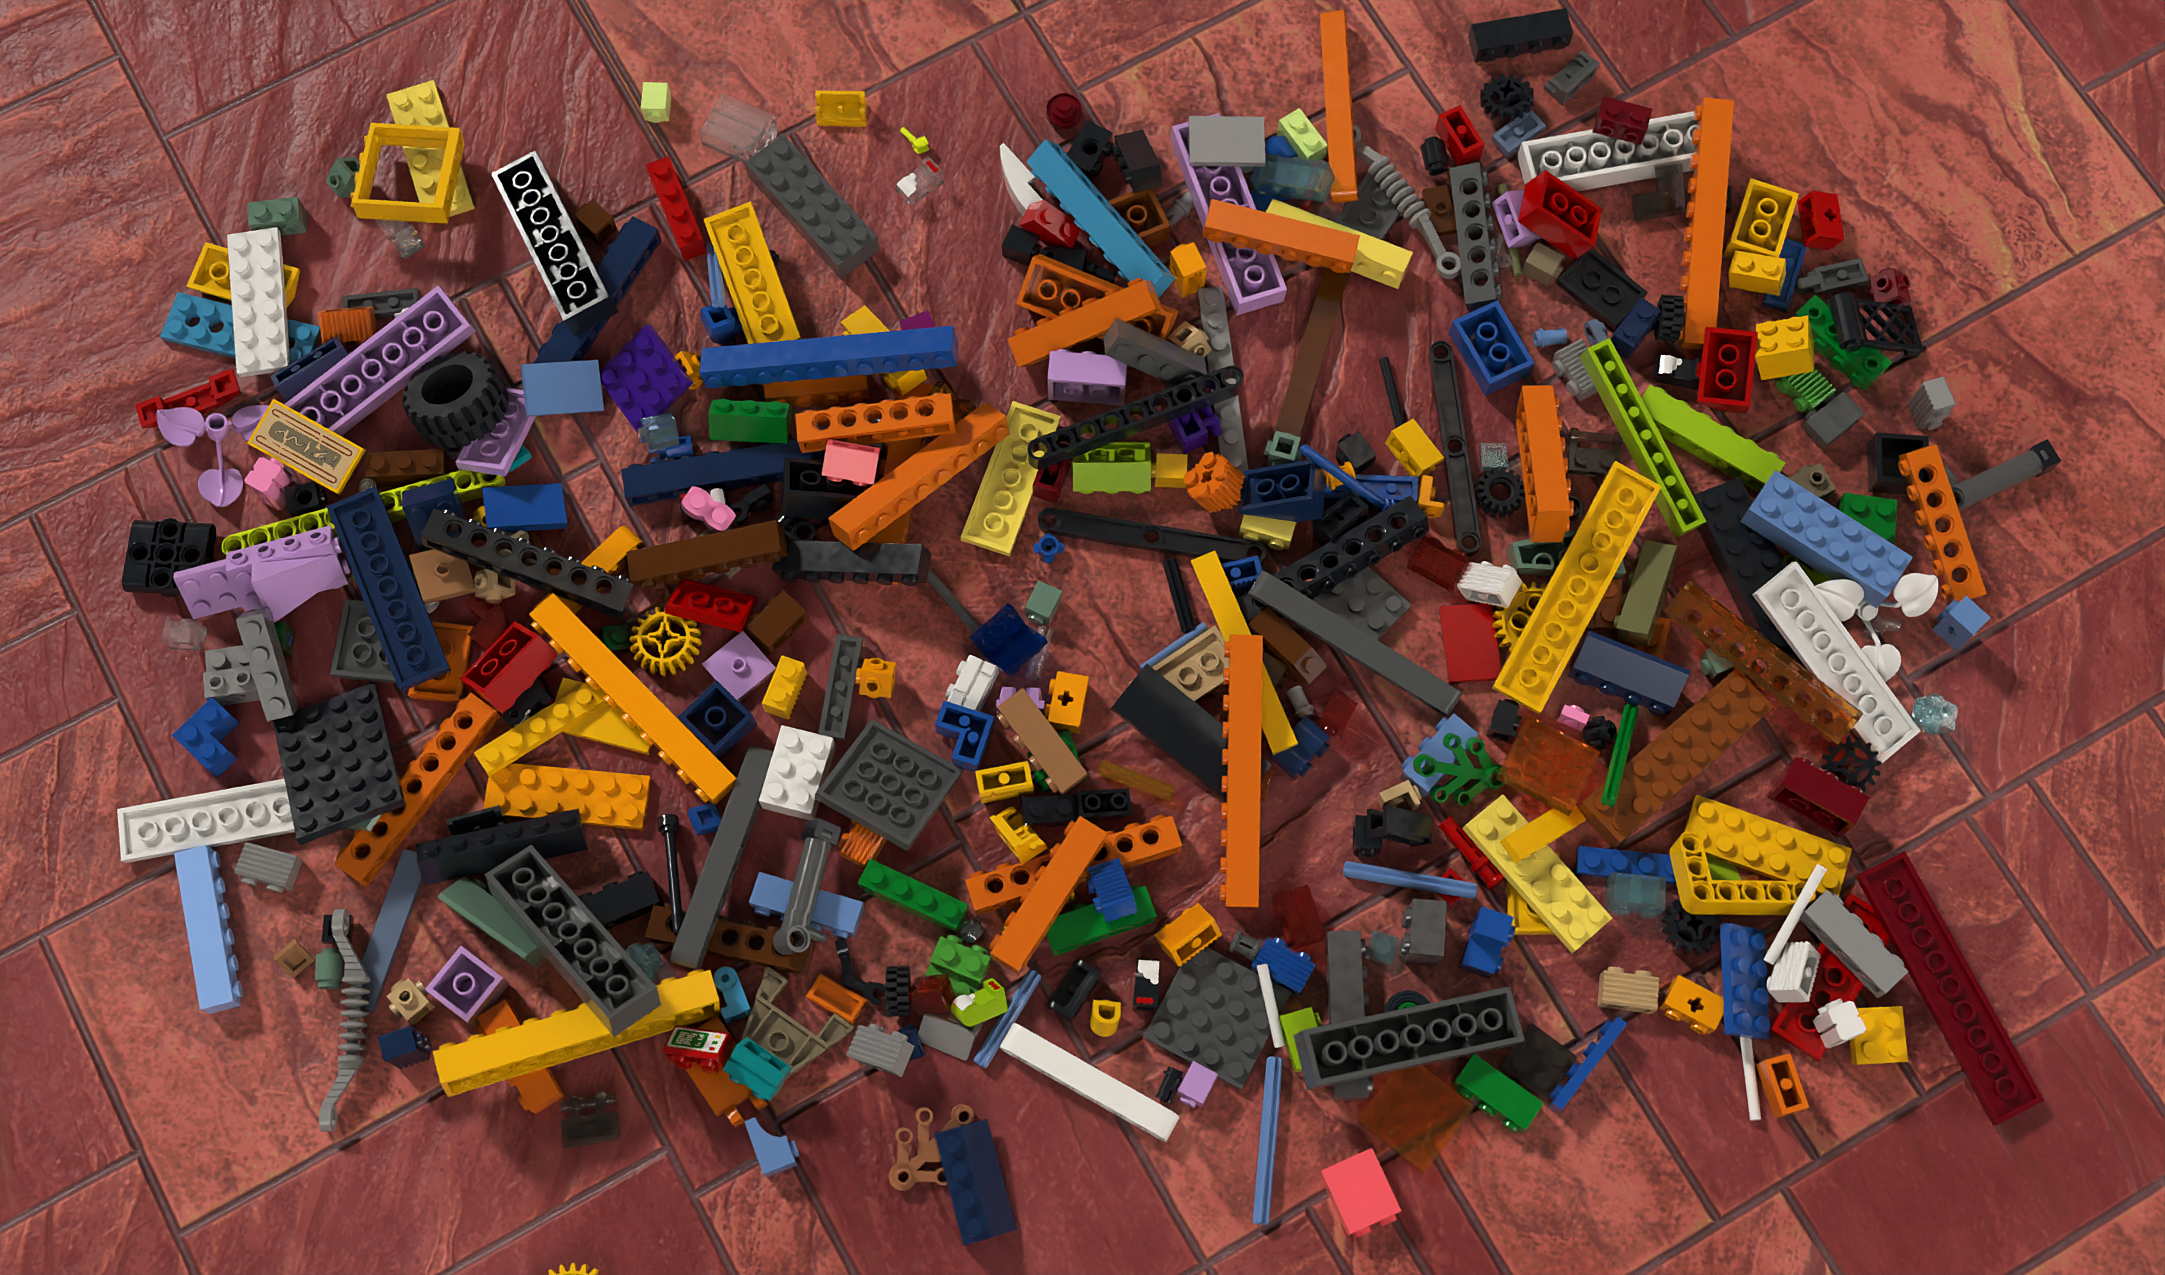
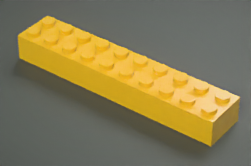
M697 969L688 973V976L684 978L670 977L662 980L660 985H656L661 1005L615 1037L591 1009L583 1003L578 1006V1009L567 1011L566 1009L553 1012L551 1017L545 1019L531 1018L524 1021L521 1026L498 1028L494 1034L487 1036L483 1034L473 1035L467 1038V1042L457 1045L455 1042L443 1044L439 1047V1050L433 1051L440 1083L447 1097L671 1031L675 1025L688 1026L711 1019L716 1015L721 1016L719 998L711 971Z

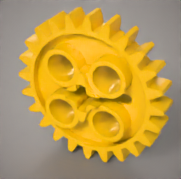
M1532 582L1529 588L1522 583L1508 608L1496 606L1500 611H1495L1493 617L1498 620L1493 623L1492 627L1500 630L1494 637L1503 638L1499 646L1509 647L1506 655H1510L1533 612L1529 602L1537 605L1546 588L1545 583L1539 589H1537L1535 582ZM1512 620L1519 621L1522 624V628L1515 627Z

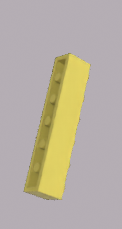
M1272 199L1266 211L1267 213L1360 235L1351 271L1396 289L1399 288L1408 269L1413 252Z

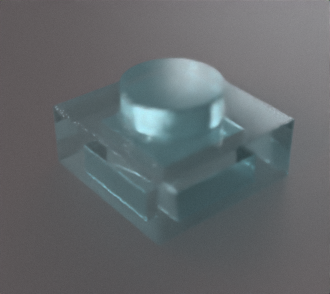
M1480 443L1481 471H1492L1493 468H1497V471H1500L1501 467H1505L1506 471L1508 468L1506 443Z
M1373 930L1364 958L1391 966L1399 938Z

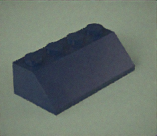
M1589 631L1578 649L1568 677L1573 678L1578 684L1596 687L1603 694L1621 697L1631 705H1641L1649 708L1650 712L1656 715L1668 716L1676 705L1690 670Z
M985 1119L934 1133L933 1136L962 1245L965 1246L1016 1230L988 1120Z

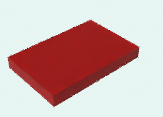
M683 578L665 605V614L741 633L757 605V597Z
M1479 603L1441 606L1439 608L1448 684L1496 681L1501 672L1497 638L1494 637L1496 628L1492 627L1495 622L1492 604Z

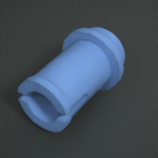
M1539 328L1538 331L1533 333L1535 347L1539 346L1542 349L1546 345L1566 344V329L1543 330Z

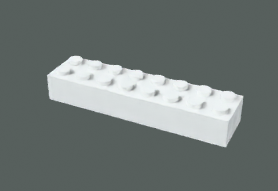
M1694 111L1650 119L1641 145L1592 133L1593 129L1522 142L1517 158L1524 183L1526 184L1546 170L1574 190L1583 191L1693 171V169H1690L1691 155L1695 154V145H1692V134L1694 130H1697V121H1694Z

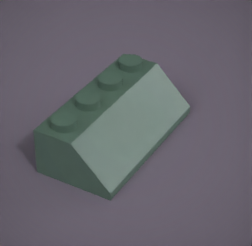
M464 876L438 895V898L450 909L535 969L545 957L496 898L485 891L488 886L477 878L470 881Z

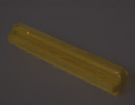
M1102 760L1098 767V774L1166 800H1170L1175 790L1173 785L1106 760Z

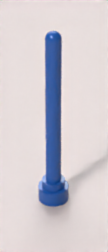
M1306 444L1301 446L1300 452L1377 507L1379 513L1397 503L1394 500L1382 499Z

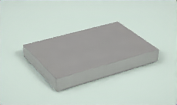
M1189 116V166H1265L1264 117Z

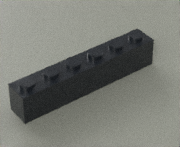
M786 541L788 556L781 557L780 561L772 565V570L780 576L781 580L786 582L804 579L811 583L828 580L836 584H842L844 581H853L854 583L865 585L870 581L882 585H892V582H901L907 586H916L917 583H927L931 553L923 544L865 543L853 551L842 542Z
M579 809L416 844L417 864L425 886L489 872L530 845L544 859L588 849Z

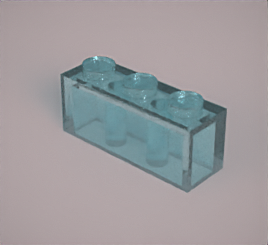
M1271 154L1269 156L1265 155L1264 167L1254 168L1250 180L1257 194L1326 202L1335 175L1329 163L1323 160L1311 161L1303 160L1299 157L1285 158Z

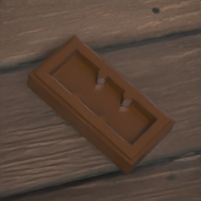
M1447 185L1423 189L1422 197L1425 208H1428L1432 213L1429 220H1431L1438 236L1457 233L1455 214Z

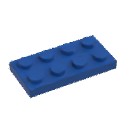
M1732 923L1720 924L1725 1034L1760 1041L1770 1040L1766 961L1763 960L1766 956L1764 930Z

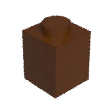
M593 199L587 204H583L574 215L578 226L598 245L617 230L613 217Z

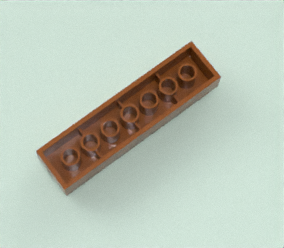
M1736 668L1625 764L1615 806H1604L1601 803L1604 783L1586 798L1578 809L1612 849H1615L1767 716L1774 706Z

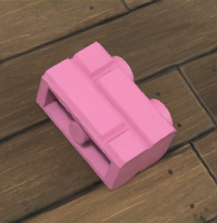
M262 457L257 460L253 466L254 471H250L244 481L261 502L277 510H282L286 505L284 488L295 486L291 480L293 475L284 469L285 465L274 458L267 460Z

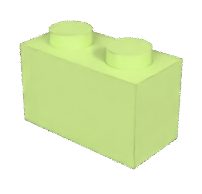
M1300 108L1279 120L1277 135L1286 137L1298 154L1297 159L1304 171H1307L1320 163L1323 158H1326L1327 143Z

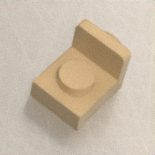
M1409 780L1380 792L1377 801L1381 808L1384 805L1396 807L1404 802L1403 798H1406L1411 810L1414 811L1420 806L1419 800H1421V795L1415 785L1411 786Z

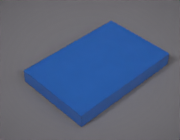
M561 483L482 488L486 526L490 530L497 528L504 532H516L520 530L532 531L567 528Z

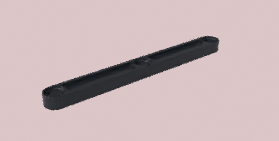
M1436 341L1430 347L1428 358L1455 541L1458 552L1470 557L1478 552L1481 546V535L1454 356L1449 343ZM1442 348L1447 352V357L1439 359L1434 355L1433 351ZM1450 442H1457L1461 445V451L1453 453L1449 451L1447 445ZM1467 537L1472 538L1476 543V547L1466 549L1462 545V540Z
M1056 508L1043 509L1038 515L1040 530L1057 536L1198 558L1216 551L1219 561L1222 563L1248 558L1247 552L1253 548L1258 549L1262 554L1259 559L1261 565L1266 558L1264 545L1257 541ZM1047 515H1052L1057 519V522L1054 526L1048 527L1043 524V518ZM1148 532H1155L1158 534L1159 540L1156 543H1148L1145 541L1144 536Z

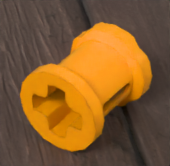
M1349 461L1345 462L1344 466L1339 467L1356 479L1353 466ZM1324 470L1327 478L1326 484L1330 491L1334 490L1337 486L1343 485L1342 482Z

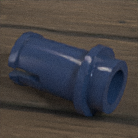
M914 1024L907 1025L898 1030L899 1033L908 1036L907 1042L915 1046L909 1061L926 1055L917 1034L919 1029L915 1028Z

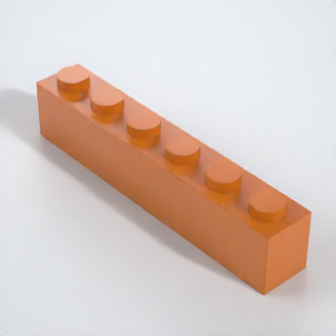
M1211 199L1202 237H1206L1208 240L1216 243L1221 241L1230 243L1240 249H1254L1264 255H1278L1288 261H1303L1312 267L1323 266L1331 268L1332 271L1337 273H1350L1360 235Z
M1137 278L1128 282L1129 287L1120 290L1119 287L1111 289L1104 293L1106 297L1102 299L1090 298L1082 302L1083 307L1076 310L1073 307L1064 309L1059 312L1060 316L1051 320L1050 317L1037 321V326L1028 329L1027 326L1014 331L1015 336L1007 340L1017 366L1028 367L1049 358L1050 351L1068 350L1106 334L1116 318L1130 324L1162 310L1152 281H1143L1142 278Z
M1079 816L1076 822L1072 820L1064 831L1066 838L1061 845L1057 843L1049 854V857L1052 858L1047 867L1042 865L1034 878L1037 881L1032 890L1026 889L1019 901L1022 904L1017 913L1012 911L1004 924L1007 926L1002 936L997 934L990 944L989 948L992 950L990 953L991 958L1017 975L1021 974L1085 875L1088 867H1090L1107 841V832Z

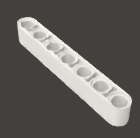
M1016 1023L1011 1025L999 1046L1007 1054L1164 1142H1167L1180 1118L1168 1108Z

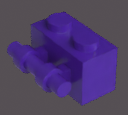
M1185 396L1178 398V400L1181 402L1190 401V399ZM1161 406V411L1166 410L1164 406ZM1210 406L1200 410L1205 418L1203 420L1195 411L1167 422L1183 454L1207 444V429L1212 431L1214 437L1223 433L1220 427L1221 421L1217 415L1213 414Z

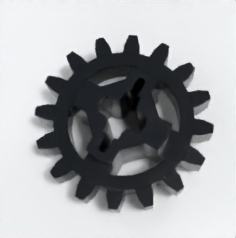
M1500 74V79L1497 80L1492 77L1491 84L1484 83V89L1480 91V106L1484 108V114L1491 113V119H1495L1498 116L1501 122L1505 118H1509L1512 122L1514 121V116L1523 118V112L1529 113L1530 106L1534 104V89L1530 88L1529 81L1523 83L1522 76L1514 79L1513 74H1510L1509 78H1505L1503 74Z
M1847 736L1845 743H1842L1839 738L1836 739V747L1827 746L1831 752L1830 755H1822V758L1827 760L1828 763L1821 765V769L1828 770V772L1835 774L1834 771H1841L1847 776L1848 782L1841 779L1839 781L1848 786L1860 787L1864 792L1867 791L1865 784L1868 782L1874 785L1875 781L1872 776H1880L1881 774L1880 771L1875 769V766L1882 765L1881 761L1874 760V757L1879 754L1878 750L1872 752L1869 750L1872 745L1871 742L1862 745V737H1858L1856 742H1852L1851 737ZM1845 748V755L1840 760L1833 761L1836 753ZM1855 748L1864 751L1868 759L1860 758L1855 754ZM1848 758H1853L1855 763L1862 764L1856 766L1854 772H1849L1848 767L1838 766L1846 764ZM1870 769L1866 777L1858 781V774L1862 770Z
M1678 899L1672 902L1673 907L1668 906L1665 909L1666 914L1669 916H1664L1661 919L1662 923L1667 924L1661 932L1669 934L1670 937L1667 938L1666 943L1674 942L1675 951L1682 947L1684 948V955H1688L1693 950L1694 954L1698 956L1702 953V949L1705 952L1712 949L1710 943L1713 945L1718 943L1719 939L1715 935H1720V928L1716 925L1722 922V918H1715L1714 915L1690 914L1682 907ZM1682 911L1681 920L1675 922L1677 913ZM1690 921V923L1692 925H1696L1697 928L1693 929V927L1691 926L1688 927L1687 923ZM1709 929L1707 937L1702 941V932Z

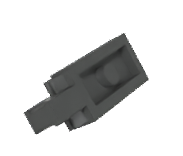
M1858 258L1814 268L1812 272L1806 274L1807 277L1799 279L1795 287L1798 294L1812 291L1813 295H1822L1866 285L1870 280L1862 259Z

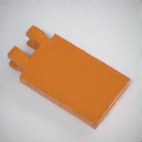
M717 1015L699 1027V1029L729 1033ZM735 1040L733 1041L731 1054L737 1045ZM692 1066L691 1070H686L714 1113L719 1116L725 1112L735 1128L745 1121L736 1109V1106L749 1097L758 1111L768 1105L765 1100L754 1096L752 1089L746 1085L733 1082L725 1071L719 1070L718 1074L703 1072L701 1067Z

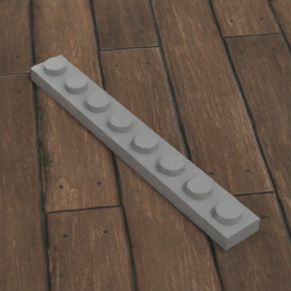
M1223 286L1198 289L1197 295L1202 330L1208 336L1207 343L1212 349L1206 355L1208 373L1227 366H1234ZM1230 378L1226 380L1229 384H1236L1235 379ZM1237 395L1214 404L1213 411L1214 415H1217L1220 419V427L1223 430V433L1217 436L1219 455H1223L1243 473V471L1248 470Z

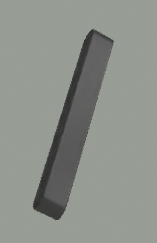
M1265 571L1260 572L1248 592L1252 598L1444 716H1450L1462 696V693L1456 688Z
M750 745L675 941L671 953V963L695 970L701 967L760 808L759 798L774 752L772 750Z

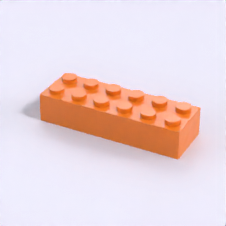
M1039 254L1032 257L1016 305L1055 319L1060 316L1059 312L1064 309L1073 307L1076 310L1083 307L1082 302L1094 297L1099 300L1106 297L1104 293L1111 289L1119 287L1120 290H1123L1125 288ZM1161 304L1162 310L1130 324L1168 341L1167 337L1171 333L1179 311ZM1103 334V335H1101V336H1099V337H1096V338H1099V339H1101V340H1104L1103 337L1105 336V334Z
M1553 385L1522 386L1515 415L1531 543L1563 542L1564 534L1569 532L1570 528L1569 516H1573L1574 513L1573 500H1569L1568 497L1571 492L1570 479H1566L1565 475L1568 471V460L1563 458L1565 439L1560 437L1562 418L1557 416L1559 397L1554 395Z

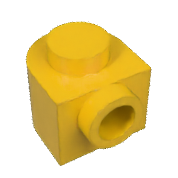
M1093 1000L1090 1012V1027L1095 1034L1108 1037L1117 1031L1121 1015V1002Z

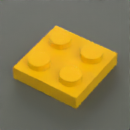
M1903 1007L1856 1008L1859 1013L1857 1017H1861L1866 1030L1864 1033L1849 1040L1852 1065L1908 1062Z

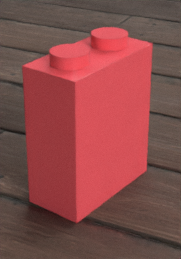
M1372 1148L1320 1171L1319 1176L1347 1236L1355 1234L1356 1238L1372 1232L1370 1226L1378 1222L1383 1227L1397 1220L1395 1215L1401 1212L1400 1206Z

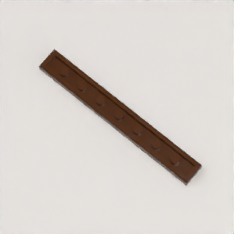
M1327 267L1324 269L1272 441L1276 431L1300 437L1350 273H1337Z

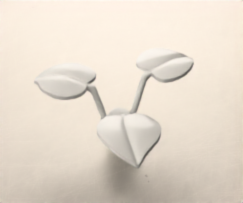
M1922 573L1907 574L1897 581L1893 589V596L1898 602L1883 601L1879 606L1892 608L1901 606L1903 614L1908 617L1922 615L1930 609L1937 597L1938 578L1935 575ZM1847 579L1831 580L1816 585V589L1840 621L1850 619L1854 613L1862 619L1875 642V646H1864L1861 650L1884 682L1892 678L1901 665L1900 652L1891 644L1881 645L1870 623V620L1877 615L1878 607L1875 608L1863 600V588L1855 581Z

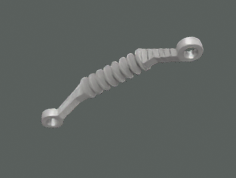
M1354 125L1356 155L1370 166L1368 173L1371 176L1376 175L1374 178L1375 182L1381 183V190H1387L1386 196L1388 198L1393 197L1392 204L1398 205L1397 210L1400 213L1404 212L1403 218L1405 220L1411 219L1409 226L1421 231L1437 261V274L1445 279L1455 278L1461 270L1460 257L1455 253L1446 252L1431 220H1429L1432 214L1428 208L1423 209L1425 203L1418 201V194H1412L1413 188L1407 186L1408 182L1406 179H1401V172H1395L1396 166L1390 164L1388 156H1382L1376 151L1374 152L1373 149L1361 142V131ZM1450 261L1455 265V268L1447 270L1442 266V263Z
M334 909L332 915L333 937L345 961L342 982L350 984L349 988L342 989L341 992L350 996L349 999L341 1001V1004L348 1006L349 1010L340 1012V1015L347 1017L348 1021L339 1023L340 1027L348 1029V1032L339 1034V1038L347 1040V1043L338 1045V1049L346 1051V1054L337 1057L339 1062L338 1077L320 1108L319 1128L321 1132L335 1131L337 1125L336 1104L354 1079V1076H356L359 1069L366 1062V1057L358 1055V1051L365 1050L367 1046L359 1044L358 1040L367 1038V1035L360 1033L359 1029L368 1027V1024L361 1022L360 1018L368 1016L369 1013L360 1010V1007L369 1005V1001L361 999V996L370 994V990L362 988V985L370 983L371 978H369L347 937L350 925L349 911L347 909Z

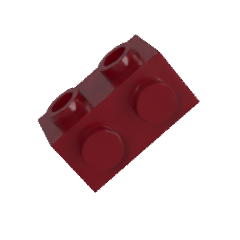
M1603 96L1592 133L1641 145L1648 129L1652 109Z

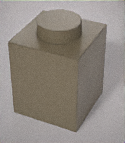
M1537 242L1524 263L1522 273L1548 286L1551 280H1557L1564 267L1561 266V262L1564 256Z

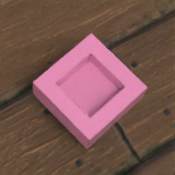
M1564 705L1557 722L1582 731L1590 715L1584 713L1585 711L1579 706Z

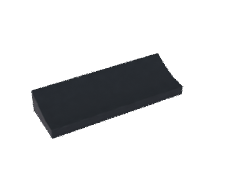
M1146 663L1110 709L1226 802L1227 792H1222V776H1227V765H1222V749H1227L1228 738L1222 737L1223 724ZM1261 756V778L1272 766L1263 756Z

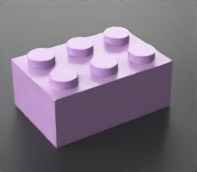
M1066 349L1050 351L1047 379L1048 400L1124 405L1127 364L1107 355H1097L1091 351L1072 353Z

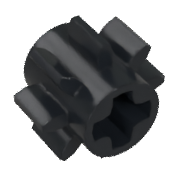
M1604 716L1592 717V721H1587V725L1584 727L1583 736L1587 744L1590 746L1595 745L1596 750L1608 749V745H1612L1613 741L1616 740L1617 729L1612 721H1605Z

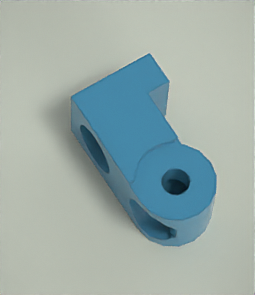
M721 967L714 974L713 980L718 992L723 994L727 1003V1007L721 1009L726 1024L749 1016L751 1009L737 973L731 967Z

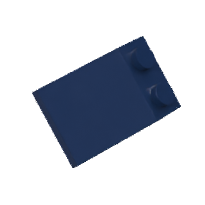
M1305 460L1243 471L1245 478L1243 484H1241V500L1238 505L1239 514L1292 522L1315 520L1323 517L1327 478L1322 468L1313 461Z

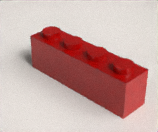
M669 156L646 164L649 177L683 261L705 254L706 247Z

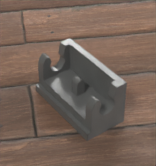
M1580 51L1578 56L1554 78L1548 80L1543 89L1563 106L1596 76L1600 62L1595 61L1586 52Z

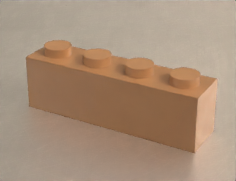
M1023 688L997 706L1000 714L996 717L1005 729L1009 726L1016 734L1012 737L1021 750L1026 748L1032 755L1029 761L1037 771L1041 769L1048 777L1045 779V782L1053 793L1059 791L1063 795L1088 776V773Z

